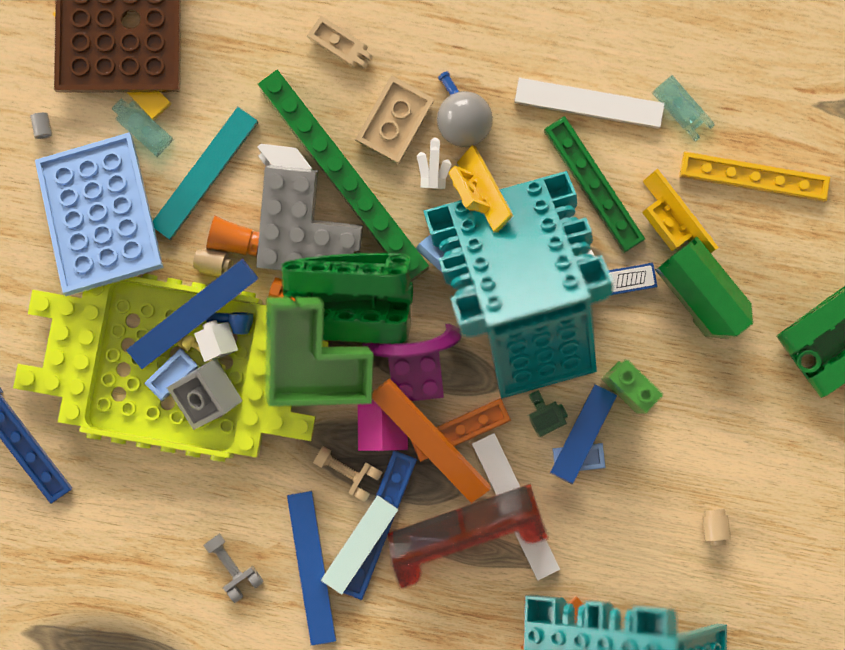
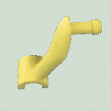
M186 335L177 342V345L187 352L193 347L201 353L198 343L193 336ZM218 360V362H219V364L221 365V367L223 368V370H225V368H226L225 365H224V364H221L220 361Z

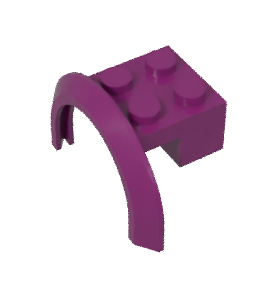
M448 323L445 324L446 330L443 334L430 340L408 344L362 342V346H367L375 356L388 357L391 380L411 401L444 398L439 351L459 343L462 339V334L459 328Z

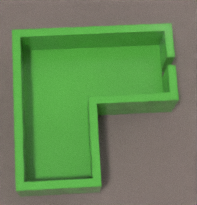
M290 297L267 298L265 398L268 406L371 404L373 353L367 346L322 347L323 303L318 297H295V302Z

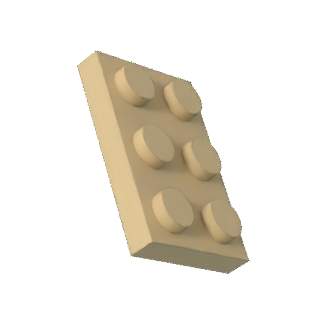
M391 75L356 137V142L400 164L434 103V98Z

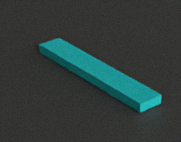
M239 107L235 109L154 218V229L169 240H172L258 124V120Z

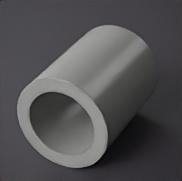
M48 113L32 114L30 118L34 138L43 139L52 136Z

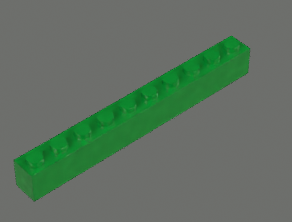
M278 69L259 82L258 86L261 92L384 252L389 254H405L410 257V282L429 269L427 262Z

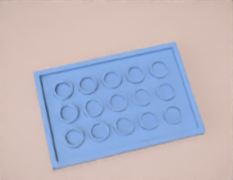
M130 132L35 160L62 293L65 296L164 268L138 157Z

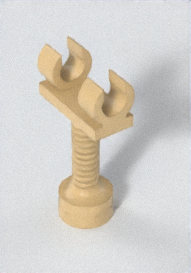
M322 446L313 462L320 468L329 465L335 471L352 479L354 483L348 493L363 502H366L370 493L358 487L364 474L366 473L372 478L379 480L383 473L367 462L360 472H356L354 469L337 461V459L332 458L331 450Z

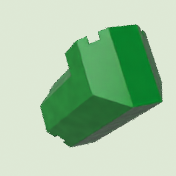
M698 237L694 238L688 245L681 248L655 269L693 316L694 324L705 337L719 339L737 337L753 324L752 303Z

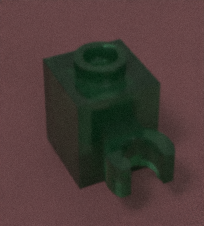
M539 390L528 395L536 410L527 414L538 437H542L567 424L565 418L568 415L562 404L557 405L556 401L545 405Z

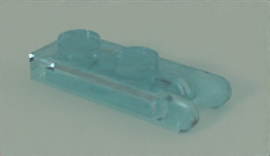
M673 75L652 92L661 103H664V107L694 141L700 139L695 129L703 122L709 129L715 126L714 122Z

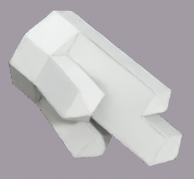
M433 138L430 143L429 167L426 154L420 152L417 155L421 175V188L445 189L446 177L452 164L449 160H444L439 170L440 141L437 138Z

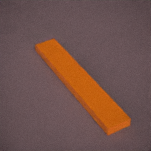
M390 378L372 392V399L470 503H473L490 491L491 485Z

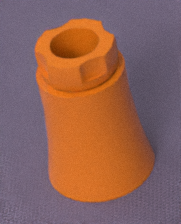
M215 215L210 227L206 249L222 250L242 255L248 254L256 257L258 253L259 232L228 222Z

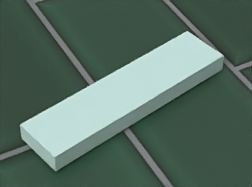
M377 495L321 581L342 594L398 509Z

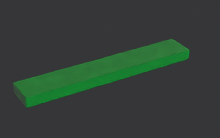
M564 116L544 129L545 134L623 253L643 242L645 237L567 118Z

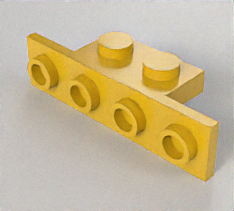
M472 145L457 161L459 167L454 166L448 173L453 180L454 188L462 198V204L470 211L475 210L483 213L493 232L497 233L513 217V214L476 146Z
M658 169L642 181L657 200L642 211V213L671 251L675 250L686 240L690 242L696 237L700 239L710 253L719 248Z

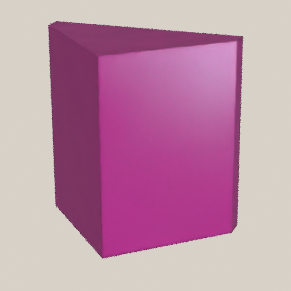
M372 400L371 404H358V451L408 450V436L374 400Z

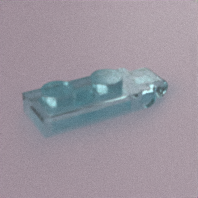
M121 98L111 108L118 115L115 119L156 157L174 140L133 101L128 104Z

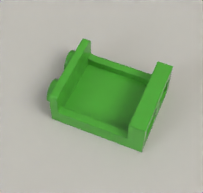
M624 360L622 363L618 361L601 378L636 414L647 413L663 396V393L629 360Z

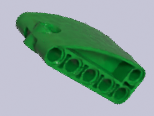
M389 253L326 255L286 261L281 265L283 297H318L323 303L322 340L400 344L407 341L411 329V305L413 301V282H410V257L408 255Z
M845 286L776 336L820 398L829 395L845 384ZM806 354H811L814 357V364L810 367H803L801 364L802 357Z

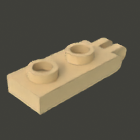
M323 16L319 17L307 35L310 40L353 68L357 64L361 68L366 69L368 64L361 60V57L369 61L373 58L366 51L368 47Z

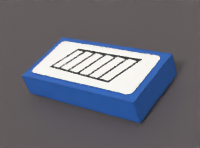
M653 263L608 270L613 281L612 295L658 287Z

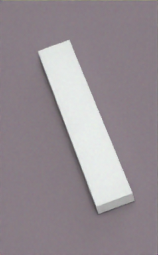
M524 78L518 79L514 102L515 104L657 129L661 126L664 103Z
M495 433L472 443L536 579L540 580L560 570Z

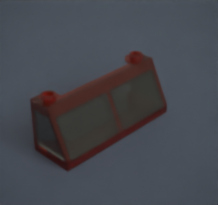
M529 483L389 532L391 564L400 589L412 586L419 581L421 577L420 564L518 531L521 539L527 543H537L548 539L547 529L531 484Z

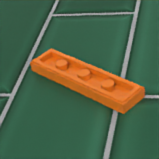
M499 398L436 428L453 446H456L511 421L502 399ZM411 440L420 462L428 459Z

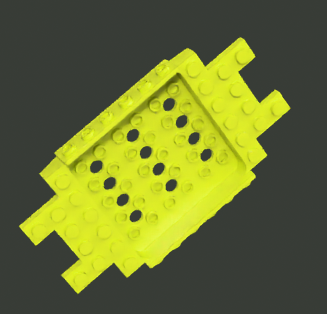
M144 273L142 278L134 276L83 291L82 298L32 289L28 314L51 318L52 322L43 368L18 364L13 389L62 397L58 422L82 426L80 427V432L87 433L86 438L101 440L102 436L111 437V442L126 444L127 440L135 441L136 447L151 449V445L161 446L160 451L176 453V449L185 450L186 456L200 458L201 453L211 455L210 460L225 462L226 458H234V454L259 457L263 433L312 441L316 416L291 412L292 406H268L266 401L267 305H262L263 301L256 298V293L242 291L241 295H237L217 311V313L248 312L254 314L249 334H237L236 345L238 351L229 354L233 359L232 367L224 370L243 401L225 413L221 418L214 419L193 430L176 402L171 410H165L161 405V400L144 384L171 358V350L174 347H179L177 343L141 369L129 353L122 349V342L126 338H132L135 342L207 287L206 284L192 282V286L182 285V280L167 278V282L158 281V276ZM130 314H137L140 318V324L136 328H130L126 323L127 317ZM206 320L188 333L187 336H193L196 339L194 333L203 330L202 325L207 323ZM322 341V347H329V342ZM193 347L188 352L185 351L199 367L209 362H204L202 354ZM123 362L128 363L131 367V372L126 377H121L117 372L118 365ZM116 387L125 389L126 397L124 400L116 401L113 398L112 393Z

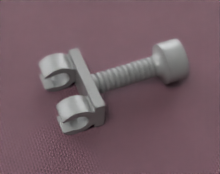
M219 533L203 546L208 553H215L231 576H233V580L226 584L223 589L227 592L230 599L236 603L243 597L241 591L236 586L238 582L247 577L256 589L264 581L254 566H251L243 573L238 569L231 557L223 549L225 540Z

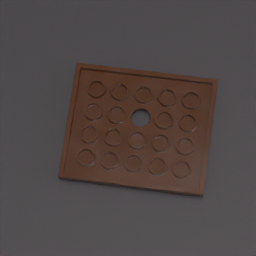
M56 0L54 91L56 93L180 92L181 0ZM129 11L137 12L140 15L139 25L132 29L122 25V17Z

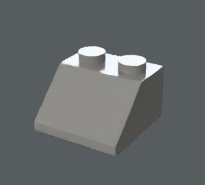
M216 358L167 387L193 430L224 415L243 401Z

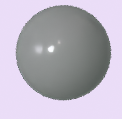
M461 91L450 95L441 104L437 115V124L442 136L449 143L459 147H471L482 142L489 134L493 121L492 111L486 100L480 95L469 91Z

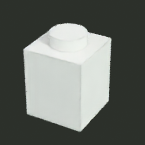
M217 320L202 325L203 330L194 333L204 362L215 358L219 359L238 351L228 322L218 324Z

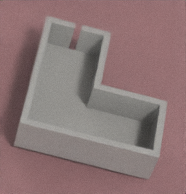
M274 165L265 167L256 268L282 270L281 265L286 261L326 255L354 254V251L360 250L363 225L314 220L319 170Z

